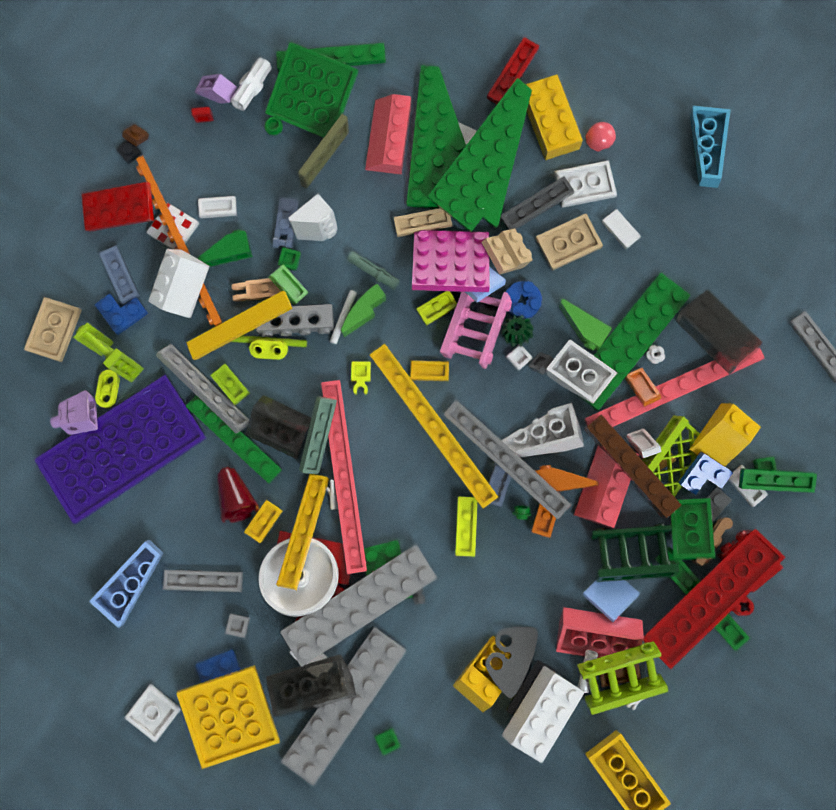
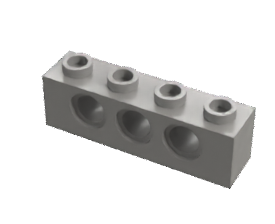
M332 304L292 306L293 309L256 328V331L262 337H272L273 334L291 336L292 333L310 335L311 332L329 334L330 331H334ZM312 317L319 318L316 324L309 323ZM299 318V324L291 325L292 319ZM275 319L281 320L278 326H272V322Z

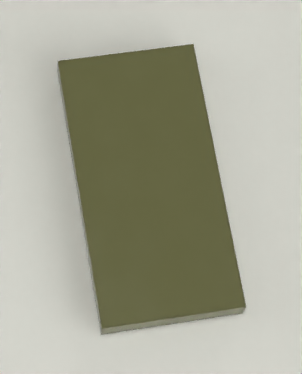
M344 114L339 117L299 170L300 184L305 189L310 186L349 134L348 117Z

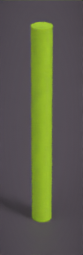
M242 335L231 341L252 343L257 338L281 339L288 346L307 348V340Z

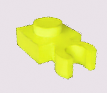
M352 362L351 381L357 382L353 388L355 395H357V390L360 387L364 388L365 395L368 394L365 382H371V362Z

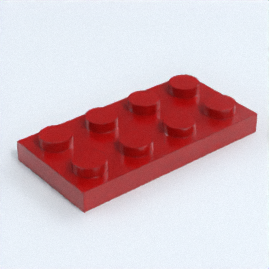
M149 182L81 194L85 231L91 232L154 221L151 185Z

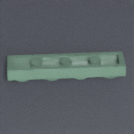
M316 397L299 471L302 473L319 474L337 400L333 398Z

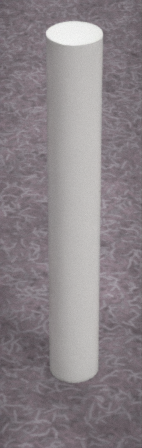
M350 290L329 341L332 344H337L344 321L356 297L357 292Z

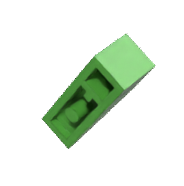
M562 299L559 308L580 341L589 350L598 351L612 328L565 299Z

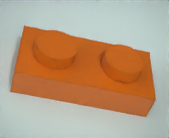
M540 503L531 533L550 538L556 518Z

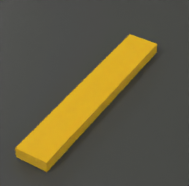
M281 291L186 342L192 359L197 360L293 309L286 292Z
M309 474L276 583L278 587L297 590L329 482V478L326 476Z

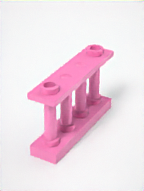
M461 292L440 353L449 359L455 353L479 359L480 366L486 369L487 365L492 362V351L506 312L511 308L512 300L506 292L503 293L502 299L487 296L479 302L498 307L496 316L493 317L471 311V303L475 300L467 293ZM471 318L492 324L489 335L464 328L465 320ZM463 335L485 341L486 344L483 352L458 346L459 336Z

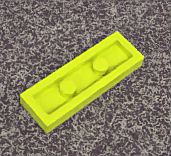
M458 497L455 556L475 557L478 502L475 497Z

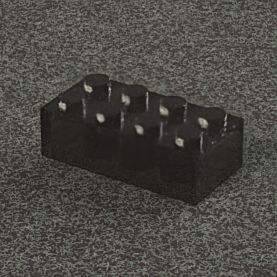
M708 289L681 310L676 319V322L729 375L756 353L763 343Z

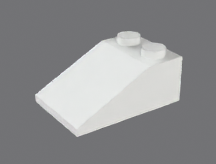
M572 340L566 343L546 369L547 376L591 403L597 400L617 374L616 371Z

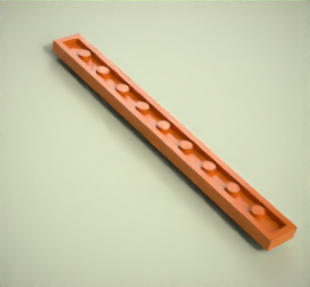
M143 156L136 158L139 164L136 166L137 171L141 177H145L146 182L150 183L151 192L154 196L152 202L155 208L160 209L162 213L159 217L163 225H167L170 230L167 234L171 242L175 241L177 248L174 249H181L190 254ZM203 283L200 291L201 297L198 300L202 308H207L209 312L206 317L210 325L214 324L216 327L223 322Z

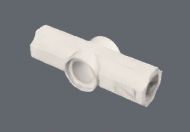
M258 58L250 71L239 81L240 86L230 100L236 109L245 110L252 98L263 88V81L272 69L266 59Z

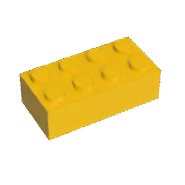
M558 74L526 84L532 89L527 114L544 159L548 160L579 150L583 139Z
M617 730L585 753L590 763L624 810H664L671 804L622 734Z

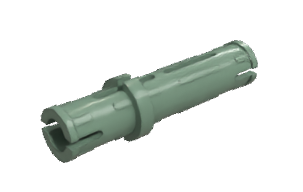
M355 251L349 254L347 261L373 276L377 282H382L392 290L398 287L400 280L390 275L386 269H381Z

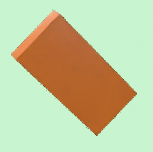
M643 368L637 369L625 377L644 407L661 399V394Z

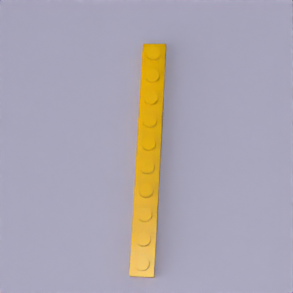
M386 344L370 354L371 358L481 507L484 509L499 498Z

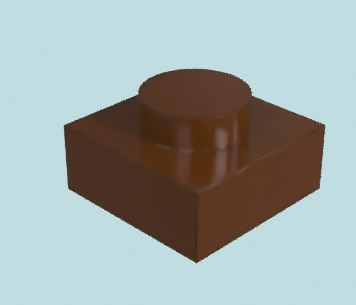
M133 124L123 130L122 137L137 147L148 140L149 133Z

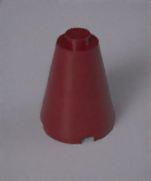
M231 467L222 468L217 474L221 521L225 523V520H229L230 523H235L251 517L250 513L254 510L257 513L259 505L236 469Z

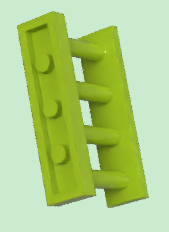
M88 322L77 329L76 335L73 338L100 356L104 355L105 361L103 364L132 383L144 370L140 364L119 349L113 350L111 345L114 342Z
M654 641L577 664L583 680L588 679L591 694L584 697L591 715L669 692L668 686L661 674L656 673L654 658L660 657L661 652ZM646 661L649 677L637 680L634 664ZM627 667L630 683L618 686L615 670ZM607 673L610 689L599 692L596 676Z

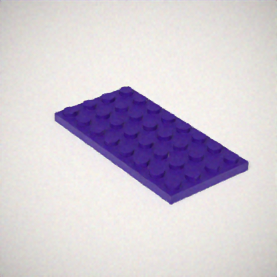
M164 375L97 418V430L73 434L34 459L73 524H78L206 440L207 437L169 378Z

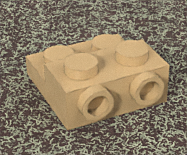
M515 228L502 231L499 235L482 241L499 275L524 268L533 260L531 258V251L526 249L522 242V235L517 233Z

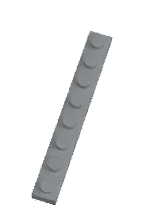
M456 400L444 413L454 425L556 519H559L572 505L459 401Z

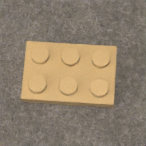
M587 213L544 232L535 238L552 271L603 247Z
M44 297L24 350L62 362L82 310Z

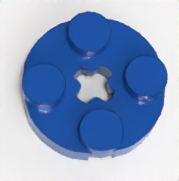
M516 282L506 291L512 300L511 308L507 311L511 316L515 315L519 318L523 315L524 319L532 318L541 307V293L532 282ZM520 296L528 299L526 305L518 302Z

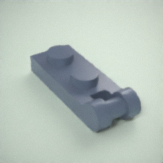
M280 197L273 248H293L294 232L288 218L298 210V199ZM281 236H287V239H281Z

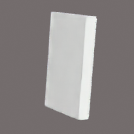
M609 160L554 172L556 181L565 176L574 190L573 195L561 201L562 208L617 196Z

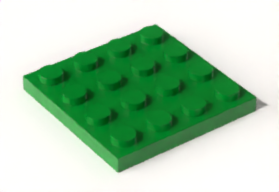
M289 42L265 113L324 138L344 113L359 70Z

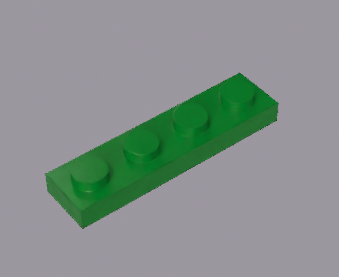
M741 468L738 487L753 490L815 493L817 473Z

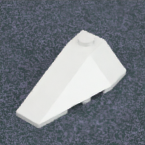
M572 403L552 408L548 411V414L540 419L533 420V423L526 428L519 429L501 440L519 457L563 452L584 446L581 429Z

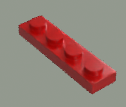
M525 37L522 39L487 95L488 100L496 104L499 103L515 80L522 77L538 52L540 45Z

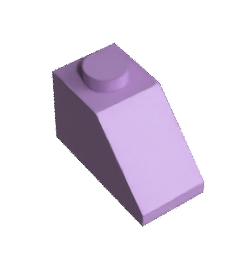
M221 74L202 76L195 93L220 104L230 103L237 86Z

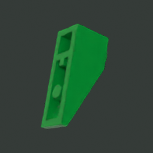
M234 230L197 259L212 267L251 258L253 255L249 237L245 230Z

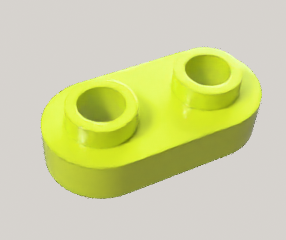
M257 338L250 344L249 350L255 358L279 360L283 359L288 353V345L281 339ZM256 347H260L262 351L258 352ZM275 348H279L281 352H275Z
M104 370L98 379L95 401L103 408L112 407L117 399L120 377L112 370ZM113 377V382L108 383V379ZM106 396L110 397L108 402L104 401Z

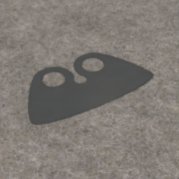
M511 627L498 631L495 638L496 645L501 651L510 652L511 658L507 659L505 655L494 652L486 659L485 664L489 675L508 698H512L517 693L527 674L538 639L536 628ZM503 634L509 635L512 639L509 647H504L500 643V637ZM494 657L500 658L503 662V666L499 670L491 667L490 662Z

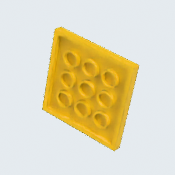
M255 665L179 690L176 693L202 769L280 743V738Z

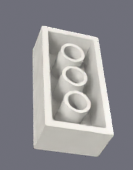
M544 666L502 736L514 747L543 763L585 692Z

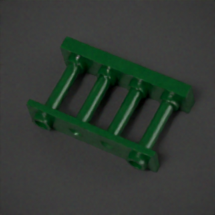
M664 523L655 524L654 527L613 530L597 528L595 531H592L591 540L599 541L602 567L596 573L597 582L676 577L680 572L679 565L672 564L669 561L665 535H669L672 525L665 526ZM645 536H657L662 562L660 565H652L650 563ZM638 537L642 562L638 567L630 565L626 538ZM606 539H618L622 563L620 568H612L610 566Z

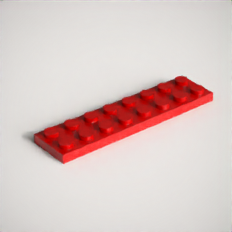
M755 528L644 636L643 642L649 643L654 641L661 652L659 658L671 670L786 557Z

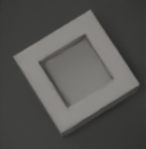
M231 613L225 634L246 638L250 618Z

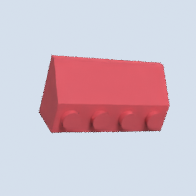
M392 94L375 100L365 170L402 175L411 112V96Z
M597 446L586 478L598 481L599 485L582 489L574 516L611 529L615 527L631 479L602 448Z
M563 607L559 621L556 652L585 656L586 650H592L597 652V658L642 645L644 639L642 620L619 616L612 622L602 613Z

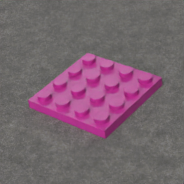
M432 230L414 232L412 290L489 292V255L482 244L484 239L489 238V232Z

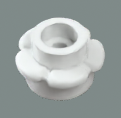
M656 345L649 347V351L646 353L647 359L654 364L662 362L665 359L664 349Z

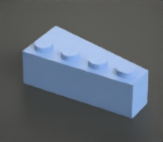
M150 540L145 541L89 602L118 628L123 626L160 561L163 552Z

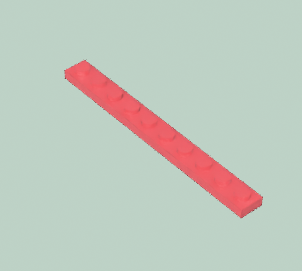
M756 341L656 386L661 394V399L644 407L638 397L633 396L584 420L588 426L602 415L612 427L617 426L765 359Z
M340 380L322 382L323 397L337 400L328 437L347 574L367 572Z

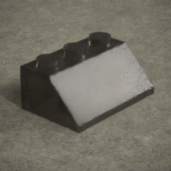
M262 395L253 406L245 435L297 459L306 442L311 417Z

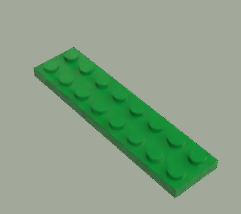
M660 273L594 354V357L616 371L617 374L594 403L582 397L580 398L596 411H599L691 295L663 273Z

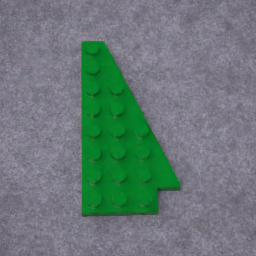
M421 65L407 207L439 209L427 196L464 149L466 143L440 67Z
M519 78L515 80L427 196L430 201L469 232L473 231L482 218L494 228H497L499 225L532 89Z

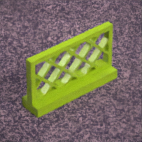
M676 415L672 416L656 439V442L661 447V452L642 459L660 481V474L668 473L669 483H665L664 486H669V491L674 497L682 487L678 482L697 457L692 451L683 453L682 443L689 442L691 447L700 434L688 423L689 421L684 416ZM686 428L689 432V439L682 440L681 432ZM673 444L678 445V454L671 455L670 448ZM691 455V463L689 466H684L683 456ZM679 457V468L672 469L671 458ZM667 459V470L660 471V462ZM680 471V479L673 482V472Z

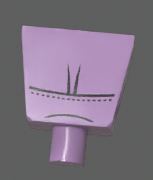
M87 390L82 391L61 402L58 405L59 415L50 419L54 429L61 427L70 435L97 430L95 398Z

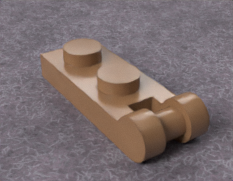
M720 518L713 525L715 548L722 542L720 537L724 531L732 527L733 522L730 518ZM710 559L691 560L697 566L706 565L710 561Z

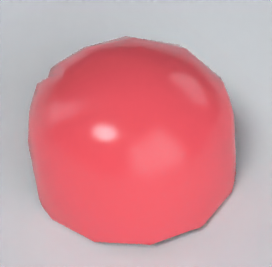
M606 122L594 124L586 134V143L591 149L598 152L603 149H609L616 140V132L613 126Z

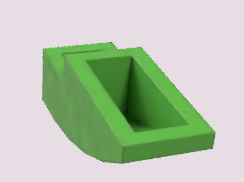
M378 284L370 288L349 312L341 329L344 338L375 317L373 309L386 301V295Z

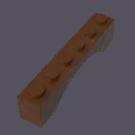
M602 415L584 429L594 442L627 474L662 519L669 517L681 506L679 501Z

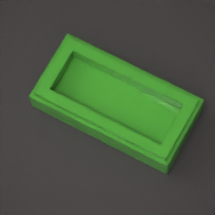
M284 264L269 276L270 280L280 291L286 292L289 301L293 305H296L309 293Z

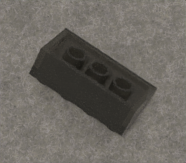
M340 654L305 664L302 667L299 666L266 676L273 717H287L357 696L353 676Z

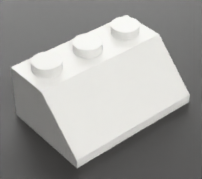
M319 194L288 218L294 235L299 240L325 241L327 238H332L338 230L333 210Z
M166 249L148 301L164 311L191 318L209 266L181 249Z

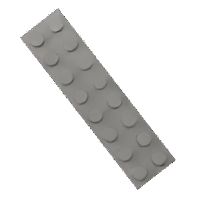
M414 545L331 598L318 611L303 616L280 632L302 667L437 579L418 546Z
M374 627L281 762L314 786L407 650Z

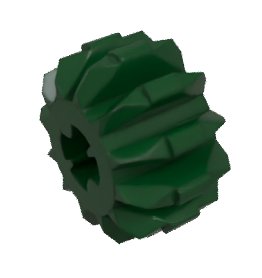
M514 315L512 320L507 318V323L502 324V337H504L507 344L511 343L513 347L516 344L522 347L523 342L528 344L529 339L533 338L534 327L529 318L524 319L523 315L519 318Z

